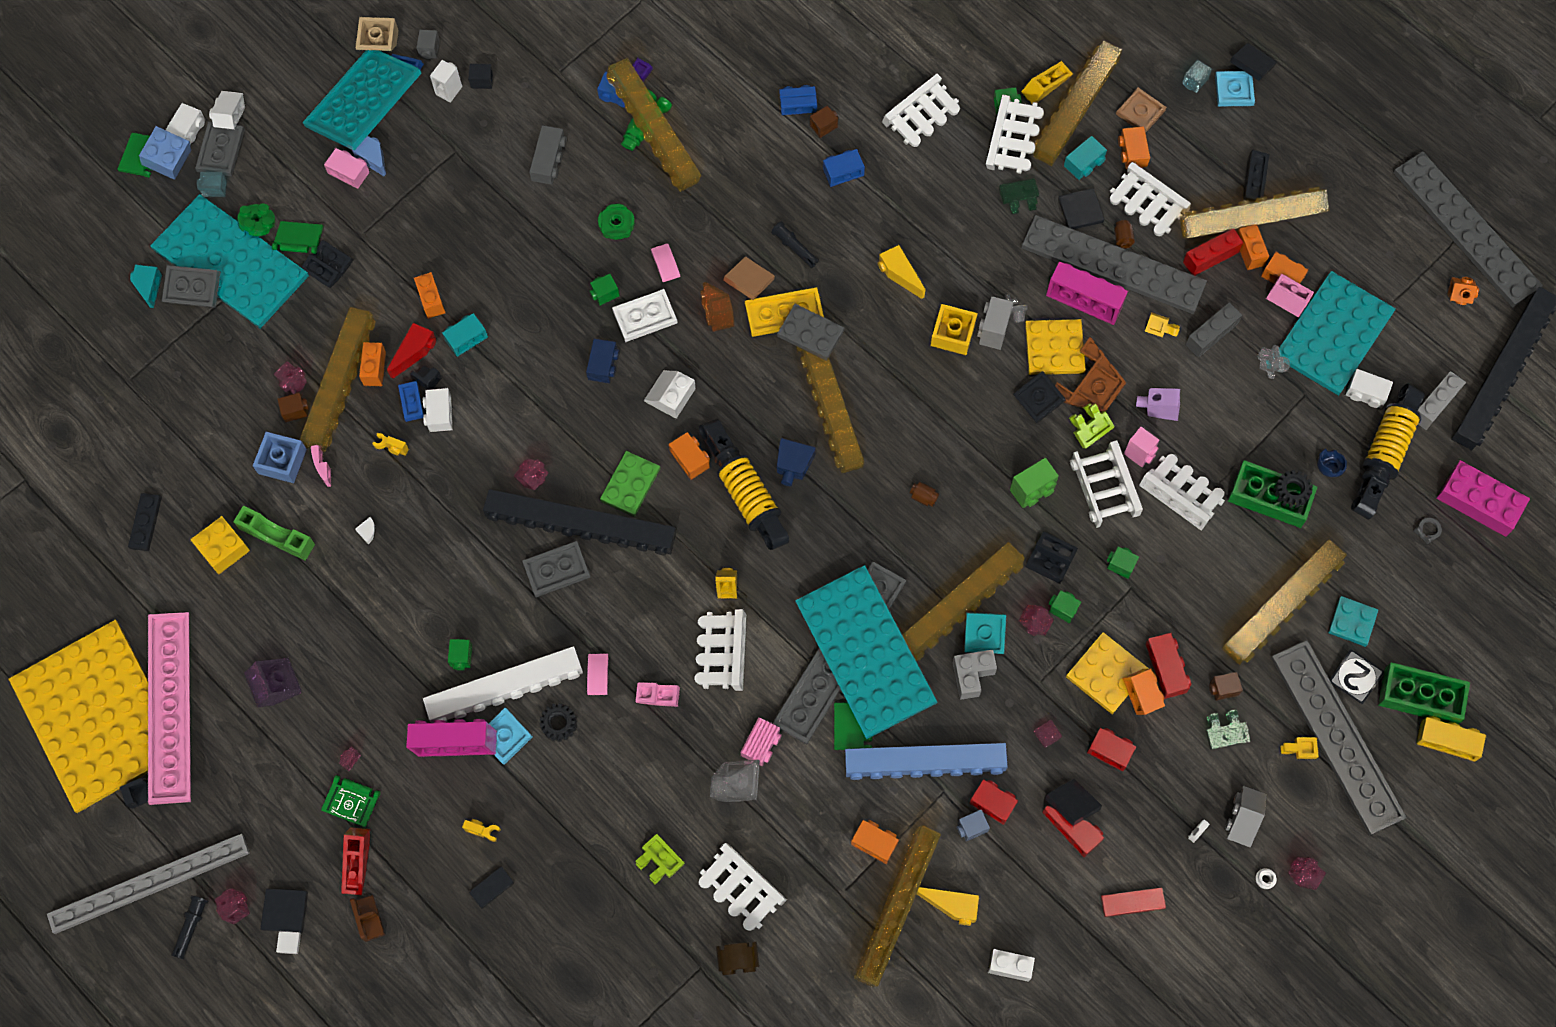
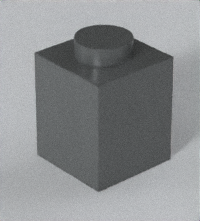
M419 30L417 42L419 57L437 59L440 43L437 31Z

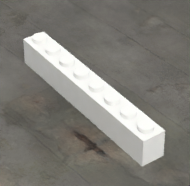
M571 647L425 697L423 701L431 723H434L436 720L447 722L448 719L454 717L455 719L465 717L466 713L472 711L480 712L486 706L492 704L493 706L500 705L509 698L518 699L527 692H538L544 686L558 685L564 679H576L583 671L575 648Z

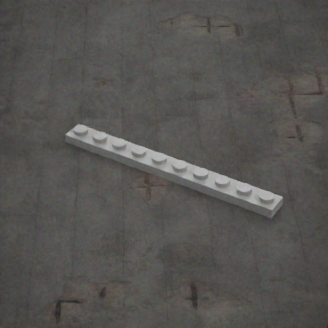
M237 835L48 913L47 916L52 933L57 934L250 854L244 835Z

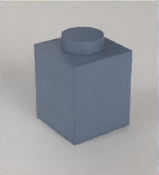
M982 810L959 819V826H957L960 837H964L966 841L985 834L990 829Z

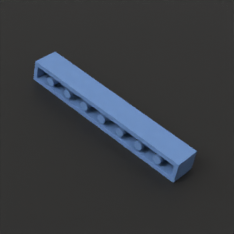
M1006 743L845 749L846 777H850L852 780H860L863 776H870L871 779L883 778L882 776L902 778L903 775H911L913 778L922 777L923 774L940 777L944 773H951V776H961L963 773L982 775L983 772H991L993 775H998L1007 769Z

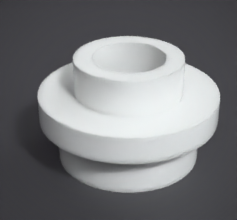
M1267 868L1259 870L1255 877L1257 885L1263 889L1272 888L1277 880L1275 873ZM1263 876H1267L1269 878L1268 883L1262 880Z

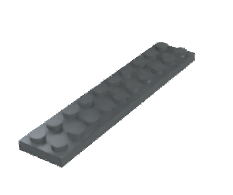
M1421 152L1394 170L1395 176L1512 308L1534 294L1538 287L1542 288L1543 285L1424 152Z
M1035 215L1022 244V249L1058 263L1059 261L1068 263L1080 271H1087L1092 276L1103 278L1110 283L1194 314L1207 283V280Z
M872 562L868 572L888 610H890L906 584V580ZM820 648L773 722L780 730L806 745L841 690Z
M1308 641L1272 656L1271 659L1311 732L1314 737H1317L1321 750L1369 836L1406 819L1405 813Z

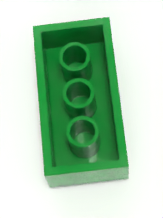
M1243 460L1227 502L1301 528L1307 520L1317 486L1313 485L1312 494L1304 505H1300L1297 508L1294 505L1292 508H1289V504H1286V506L1282 505L1283 501L1279 502L1277 500L1279 496H1275L1276 491L1274 489L1282 474ZM1287 484L1286 488L1290 494H1300L1301 489L1297 484Z
M1392 662L1384 669L1378 706L1425 718L1430 716L1437 717L1445 723L1453 722L1459 724L1464 720L1470 682Z

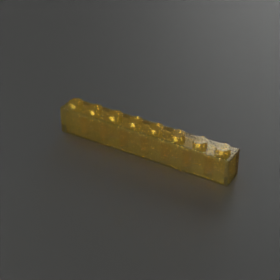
M1103 41L1100 46H1096L1092 54L1093 58L1087 60L1084 72L1078 74L1076 78L1077 83L1075 86L1071 85L1067 93L1068 97L1062 99L1059 111L1053 113L1050 125L1044 127L1041 139L1035 141L1033 157L1053 166L1119 62L1122 49L1106 41Z
M626 58L610 65L606 75L608 82L613 84L617 96L623 100L627 112L633 116L635 125L643 132L645 141L650 143L654 155L660 159L663 170L670 175L672 184L680 192L698 184L701 177L700 172L629 59Z
M1318 186L1308 188L1309 192L1302 193V190L1291 191V195L1285 196L1284 193L1275 194L1273 199H1267V197L1255 198L1256 202L1249 203V200L1239 201L1236 206H1232L1231 203L1220 205L1221 209L1214 210V207L1203 208V212L1196 213V210L1187 211L1184 216H1179L1183 238H1193L1229 231L1233 228L1239 229L1255 224L1260 225L1329 211L1326 189H1320Z
M353 307L349 308L300 441L303 442L306 448L311 449V446L319 445L322 452H326L327 447L331 445L333 430L337 429L339 414L344 410L345 398L350 394L351 382L356 378L358 363H361L363 342L369 343L370 331L375 327V320L369 311Z
M796 346L797 352L801 351L802 357H800L802 367L806 368L808 372L806 374L807 382L812 384L813 390H811L813 400L817 401L819 405L817 407L818 415L820 418L823 417L824 420L822 424L825 435L828 434L830 438L828 440L829 448L836 455L834 457L836 468H840L841 473L863 468L864 459L829 358L826 361Z
M1329 539L1225 644L1222 650L1239 665L1244 661L1248 663L1255 656L1253 651L1257 647L1261 650L1268 642L1266 638L1270 634L1274 636L1281 629L1279 625L1283 621L1287 623L1294 616L1292 612L1296 608L1300 610L1307 603L1305 598L1308 595L1313 597L1320 589L1318 585L1321 582L1325 584L1332 577L1330 573L1334 569L1338 571L1345 564L1343 559L1347 554Z
M1009 542L902 635L916 662L925 655L924 651L927 648L932 649L938 644V639L942 635L947 636L953 630V625L957 622L959 624L966 619V612L978 609L985 597L989 599L996 592V587L1005 585L1013 572L1017 574L1024 567L1022 564L1025 558Z
M923 825L916 829L854 979L868 986L878 987L941 836L940 833Z

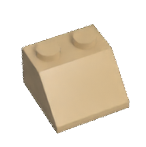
M359 17L356 50L392 51L396 47L398 27L395 18Z

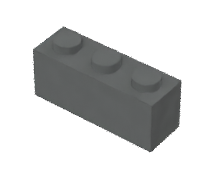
M542 126L529 172L531 181L553 185L554 178L557 179L558 163H561L563 157L562 147H565L567 142L563 129Z
M1228 303L1189 336L1186 346L1199 358L1239 324L1242 314L1231 303Z

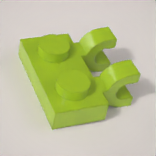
M1091 403L1083 407L1086 413L1092 417L1087 423H1085L1081 414L1078 416L1074 414L1069 417L1072 424L1077 427V430L1073 433L1082 448L1089 447L1115 427L1106 411L1100 412L1097 405H1091Z
M658 834L642 847L645 853L635 861L636 866L640 870L651 859L658 866L649 875V879L654 885L665 874L669 878L672 877L684 865V862Z

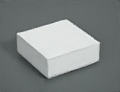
M279 931L276 952L298 954L301 933Z

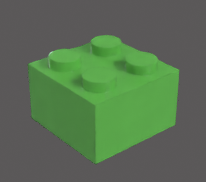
M1044 458L1014 476L1010 491L1022 508L1026 506L1031 507L1042 496L1048 497L1054 492L1059 475L1048 460Z

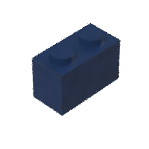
M599 339L593 340L586 371L588 380L610 383L611 377H614L616 372L614 362L618 360L620 352L617 349L616 342Z

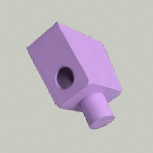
M1151 388L1149 389L1148 396H1137L1136 407L1147 408V415L1150 417L1178 421L1180 389Z

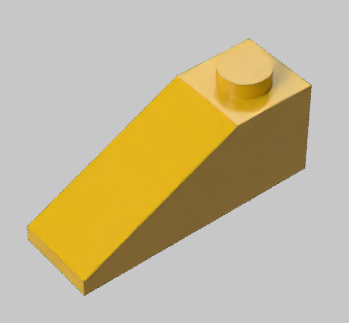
M1061 61L1032 78L1021 92L1033 105V102L1037 103L1070 78L1073 73Z
M899 245L879 255L878 266L881 272H885L888 278L919 298L925 297V288Z
M732 568L717 570L715 580L717 597L737 598V570Z
M917 888L916 894L953 920L959 921V924L970 926L971 923L976 922L978 895Z

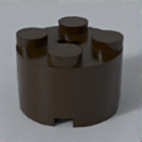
M752 942L753 946L750 947L749 943L724 945V950H721V946H716L718 972L722 971V976L736 974L737 969H743V973L756 972V967H760L757 942Z

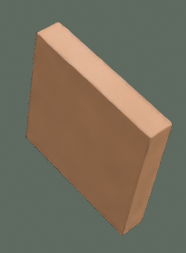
M1137 88L1117 110L1116 115L1133 127L1144 126L1146 133L1166 111L1167 107L1140 88Z
M744 257L724 276L723 281L754 300L774 280L775 276L749 258Z

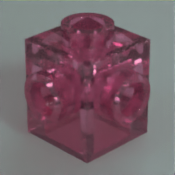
M288 361L274 373L279 382L278 385L285 392L289 390L292 394H295L297 391H301L307 383L304 377L305 372L298 366L295 368Z
M527 458V460L520 464L519 470L515 473L514 477L525 488L536 490L545 481L548 472L544 469L545 465L541 461Z
M1027 604L1018 621L1026 628L1029 634L1045 636L1054 619L1048 614L1049 611L1047 609Z
M1297 857L1291 864L1288 874L1293 878V882L1296 885L1316 890L1326 872L1318 866V862L1311 857Z
M230 888L215 899L217 913L226 922L235 924L250 914L246 903L247 898L243 892Z

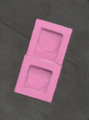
M669 244L652 248L651 252L662 281L666 282L680 277Z
M319 445L311 446L314 465L327 487H331V468L327 462H323V452Z
M588 654V695H607L608 654Z
M638 683L636 703L678 707L680 687L678 685Z

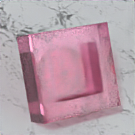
M1052 720L1034 730L1044 748L1062 738Z
M350 747L349 750H345L342 753L339 764L347 771H350L361 755L357 750Z

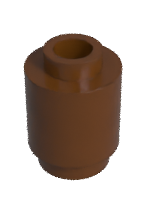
M1128 220L1118 221L1114 228L1116 244L1123 249L1130 248L1135 243L1133 227Z
M922 482L914 483L910 491L912 499L927 507L928 505L933 507L940 494L936 492V489Z

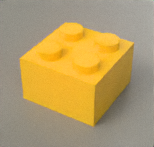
M941 304L932 335L931 346L967 355L978 313Z
M222 516L190 539L218 574L222 573L250 551Z

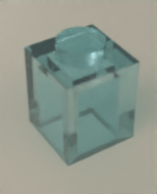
M1197 60L1185 74L1182 84L1187 89L1197 93L1209 79L1212 69Z
M200 172L197 188L201 191L203 197H225L227 180L223 173Z

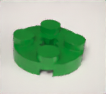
M267 204L242 206L238 214V226L243 232L244 230L249 232V235L263 236L268 234L272 227L274 228L275 215Z
M611 204L599 214V229L605 238L613 240L628 238L635 226L634 215L622 204ZM615 219H618L621 223H619L618 225H614L611 222H614Z

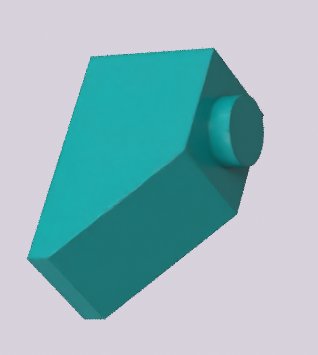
M135 265L134 271L131 272L130 280L148 306L154 308L162 274L157 267Z

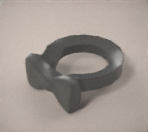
M1425 518L1413 532L1419 535L1426 544H1429L1431 540H1435L1440 536L1442 528L1437 520ZM1424 523H1433L1437 528V533L1426 536L1422 532Z

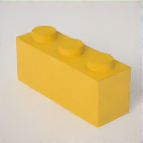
M1430 716L1421 721L1416 744L1476 762L1482 757L1486 735L1480 733L1477 729H1465L1457 723H1445L1437 717Z

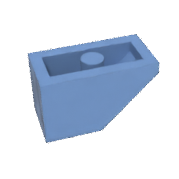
M367 136L355 151L352 150L355 158L363 159L369 168L385 176L386 169L383 151L380 146L381 143L375 137L370 138Z

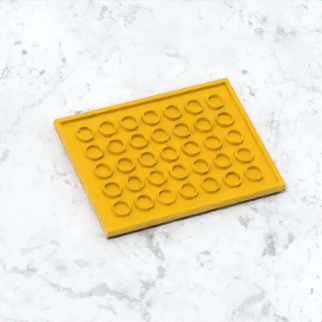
M116 620L9 678L76 813L114 793L121 786L135 781L148 773V679Z

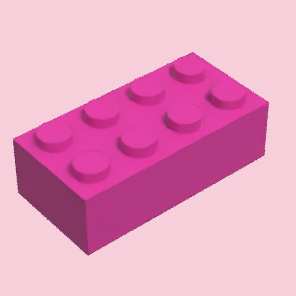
M1059 261L1050 279L1046 296L1114 325L1123 308L1128 291L1122 286L1113 285L1103 278L1094 277L1087 271H1080L1068 263Z
M1461 460L1453 468L1436 498L1505 537L1515 528L1530 500L1527 496Z
M474 719L473 722L454 720V723H446L444 720H436L434 723L415 721V724H408L406 748L418 757L495 755L497 731L485 722L484 719Z

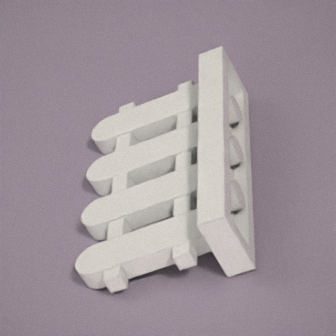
M935 74L884 116L882 123L886 127L892 124L891 129L893 131L897 130L905 138L903 142L906 145L909 143L911 146L917 147L921 142L919 134L923 133L925 136H931L934 131L932 126L934 122L939 126H943L947 121V117L944 115L946 112H949L951 115H957L960 110L957 98L953 100L945 91L947 89L946 86L943 85L941 87L939 85L942 78L938 74ZM935 98L944 107L942 110L933 103ZM923 109L931 119L927 121L919 111ZM909 119L918 128L916 131L906 123Z
M1002 95L986 161L987 169L994 170L996 165L999 166V170H1003L1004 167L1017 169L1016 172L1019 174L1022 171L1030 170L1031 162L1025 159V155L1035 151V144L1030 142L1029 139L1030 136H1037L1040 132L1038 125L1033 124L1034 118L1041 119L1044 115L1043 109L1037 107L1038 103L1033 102L1031 106L1019 103L1018 99L1011 102L1010 96ZM1008 114H1011L1010 120L1007 119ZM1016 115L1029 117L1028 123L1015 121ZM1004 131H1007L1006 137H1003ZM1012 132L1025 135L1024 140L1011 138ZM999 148L1003 149L1002 154H998ZM1008 150L1021 152L1020 158L1008 156Z
M1132 162L1127 169L1128 175L1124 173L1121 177L1123 179L1121 184L1116 189L1112 188L1110 190V202L1113 205H1118L1123 201L1126 204L1124 211L1127 215H1133L1137 211L1141 214L1139 223L1143 226L1148 225L1150 222L1155 224L1154 234L1156 236H1162L1165 232L1169 234L1171 224L1176 218L1179 220L1182 218L1183 215L1181 213L1186 215L1190 210L1191 203ZM1132 187L1136 188L1138 191L1131 199H1128L1126 197L1127 193ZM1148 197L1152 202L1144 210L1140 206ZM1161 208H1164L1167 212L1160 220L1156 219V214Z
M1169 454L1166 458L1162 456L1159 460L1161 464L1158 468L1147 472L1139 486L1202 531L1209 519L1214 515L1212 510L1217 504L1221 506L1225 500L1222 499L1224 491L1221 488H1215L1213 491L1208 489L1209 481L1206 477L1194 479L1191 476L1193 473L1191 466L1185 465L1182 469L1176 466L1178 459L1174 454ZM1172 470L1177 475L1170 482L1165 477ZM1186 481L1192 485L1187 493L1181 490ZM1201 493L1208 496L1203 504L1196 501Z
M743 609L735 610V615H732V612H727L726 615L713 616L712 612H707V616H701L698 619L699 626L706 629V634H702L697 638L699 646L705 647V653H700L696 656V662L698 665L704 666V672L697 673L695 681L697 684L703 685L704 689H709V685H723V689H728L729 685H731L735 691H743L747 618ZM726 628L725 634H712V629ZM732 628H734V634H731ZM711 647H725L724 653H711ZM710 666H724L723 672H710Z
M725 843L720 848L723 854L720 856L717 853L714 856L716 861L707 871L703 869L700 872L703 876L699 879V885L702 888H709L713 885L717 889L714 893V899L717 902H724L728 899L732 903L728 908L731 916H738L740 913L745 915L747 918L743 922V927L746 930L751 931L755 927L760 929L763 926L760 922L770 911L774 913L777 910L774 906L777 903L782 906L787 899L737 851ZM732 862L738 865L736 869L730 865ZM727 869L731 875L720 885L716 879ZM747 875L753 880L751 883L745 880ZM742 883L746 889L735 899L731 893ZM762 889L768 894L765 898L759 893ZM756 897L760 904L749 913L745 908Z

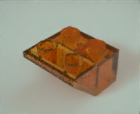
M704 282L703 290H700L702 307L706 313L707 325H711L712 331L734 327L733 308L729 294Z

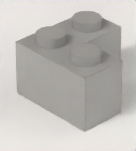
M992 296L990 303L986 302L983 312L986 313V318L981 319L977 337H980V345L1001 350L1013 307L1012 301Z
M993 650L954 656L953 667L960 700L979 697L981 693L979 677L995 675L997 666Z
M1243 786L1240 793H1236L1233 801L1235 805L1232 811L1234 816L1232 819H1228L1225 830L1228 831L1227 839L1251 847L1265 816L1267 794Z

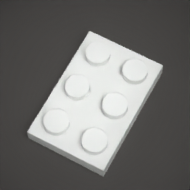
M664 289L612 308L625 342L677 324L676 316Z

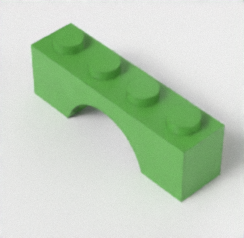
M245 506L241 508L234 520L239 530L305 561L315 545L309 536L294 529L288 530L278 526L260 513Z

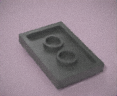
M208 122L195 167L196 171L232 177L245 131L244 127L236 125L235 129L213 127V122Z
M167 265L162 302L216 308L221 272L218 270Z
M794 304L778 331L777 337L827 361L842 336L844 327Z
M577 541L522 561L535 597L590 578Z

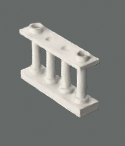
M1118 441L1110 442L1106 452L1080 459L1078 451L1073 453L1072 460H1070L1071 468L1073 471L1076 470L1090 509V520L1092 523H1095L1096 528L1101 526L1102 518L1121 512H1131L1132 517L1140 516L1143 508ZM1104 460L1112 461L1114 467L1111 470L1086 476L1083 466ZM1114 476L1120 482L1118 487L1096 493L1092 492L1089 484ZM1117 494L1125 496V504L1099 511L1096 500Z

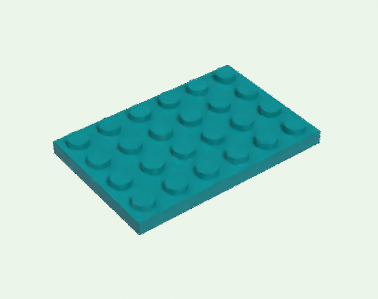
M366 50L303 121V124L306 128L355 151L420 76L421 71L419 68L379 50Z
M1331 271L1274 357L1339 396L1396 309Z

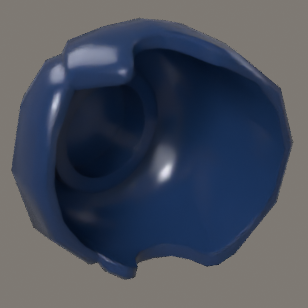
M1324 449L1318 456L1317 467L1324 476L1339 477L1347 469V461L1337 450L1327 451V449Z

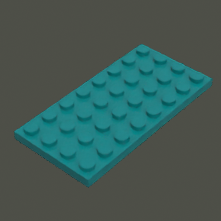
M200 194L150 245L155 252L174 266L220 271L217 297L260 329L309 277L308 272L279 251L273 250L272 246L258 236L249 235V232L245 230L243 232L235 219Z
M865 565L795 600L866 739L937 704L933 692Z

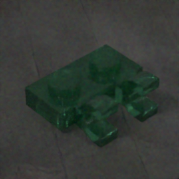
M1035 178L999 185L1003 204L1009 203L1011 214L1019 213V201L1027 200L1029 211L1037 209L1036 204H1038L1037 197H1039V191Z
M1237 709L1229 710L1226 713L1227 720L1230 723L1227 726H1220L1218 713L1207 716L1208 724L1211 729L1206 730L1210 750L1249 743L1251 741L1246 722L1240 723Z

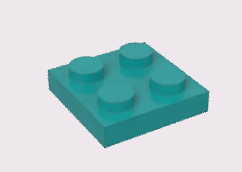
M1341 596L1338 600L1328 633L1366 647L1378 609Z
M966 612L964 652L975 653L993 650L994 654H1004L1006 614Z

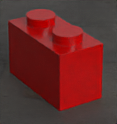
M1100 728L1087 753L1124 771L1136 746L1127 738L1121 739L1115 736V733L1110 729Z
M983 780L969 804L982 810L983 813L1004 825L1018 800L1015 799L1016 797L1008 791L1003 792L998 789L996 783L990 780Z

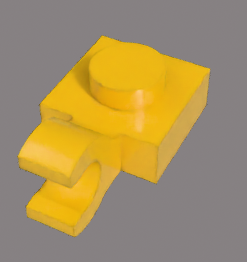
M1151 312L1145 332L1163 337L1164 332L1177 336L1180 326L1168 324L1169 318Z
M377 433V437L382 439L380 443H372L376 449L388 447L389 452L392 454L406 456L409 449L405 442Z
M1297 737L1295 743H1283V746H1280L1281 754L1296 753L1297 759H1317L1319 757L1317 737Z
M478 820L464 821L462 826L464 831L496 842L497 839L491 836V832L493 830L500 832L501 829L497 825H490L485 828L482 826L483 823Z

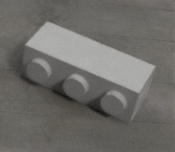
M1450 371L1417 410L1421 415V422L1418 425L1427 430L1466 382Z

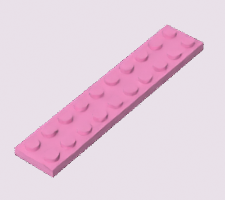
M189 612L148 615L149 805L191 802Z

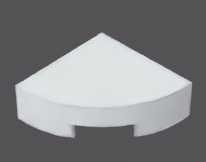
M371 517L355 529L367 544L373 540L375 533V524Z
M1202 820L1188 836V839L1194 843L1210 824L1206 820Z

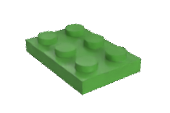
M626 451L600 501L635 517L660 471V466Z

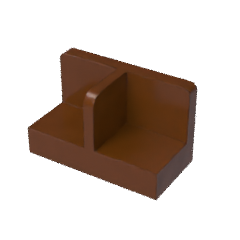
M371 895L360 900L350 899L361 939L367 942L384 936L385 932L375 897Z

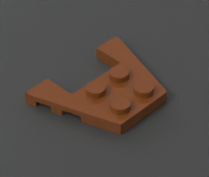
M1089 337L1081 348L1080 353L1095 362L1093 367L1074 393L1058 382L1055 386L1065 397L1066 401L1064 403L1083 408L1091 403V405L1096 404L1100 412L1107 411L1126 385V382L1107 360L1101 349L1097 347L1094 340Z

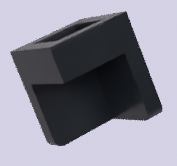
M470 64L468 80L472 89H492L493 70L491 64Z
M423 366L417 373L413 370L410 372L413 381H417L426 390H432L442 379L440 372L434 367L429 369Z
M140 778L120 787L125 805L133 809L148 803V781L146 779Z

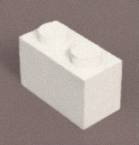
M442 60L430 75L435 94L451 103L462 88L457 67L451 62L447 63Z
M221 91L219 97L215 100L214 107L210 109L209 113L213 127L235 129L245 109L243 93Z
M182 103L166 131L188 140L191 144L195 141L198 131L204 126L205 118L201 110Z
M1356 369L1349 383L1346 396L1354 401L1368 403L1371 407L1382 408L1387 401L1393 382Z
M449 389L426 390V397H423V407L426 408V414L423 415L424 425L428 426L430 432L453 430L452 404Z
M993 949L988 973L1029 982L1032 977L1035 958Z

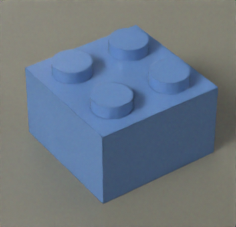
M156 126L139 155L141 165L175 180L191 152L190 142Z
M266 432L253 467L260 475L294 483L307 449L300 440Z

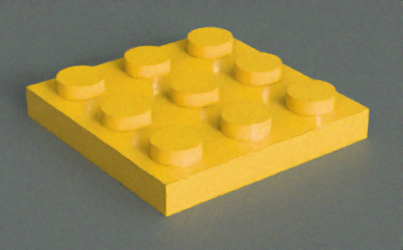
M1081 319L1025 322L1029 375H1038L1041 371L1045 374L1085 373V357L1080 353L1081 348L1084 346Z
M1103 632L1070 670L1066 678L1113 714L1129 695L1123 678L1142 669L1149 668Z

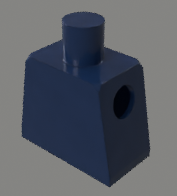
M781 438L777 473L783 475L781 480L783 485L792 486L794 478L803 480L815 457V447Z

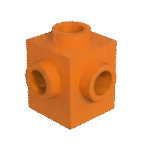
M1452 277L1447 295L1450 301H1455L1457 304H1473L1474 298L1478 297L1479 287L1472 278L1462 277L1461 279Z

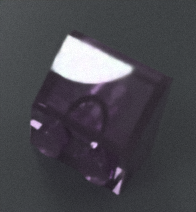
M289 658L256 661L244 672L257 708L273 706L302 693Z

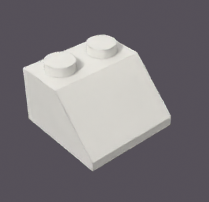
M663 370L644 399V402L677 418L695 391V380L679 371Z

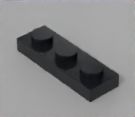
M1256 150L1250 152L1243 196L1244 201L1259 205L1263 202L1270 154Z
M141 493L128 544L130 549L149 551L162 499L160 495Z

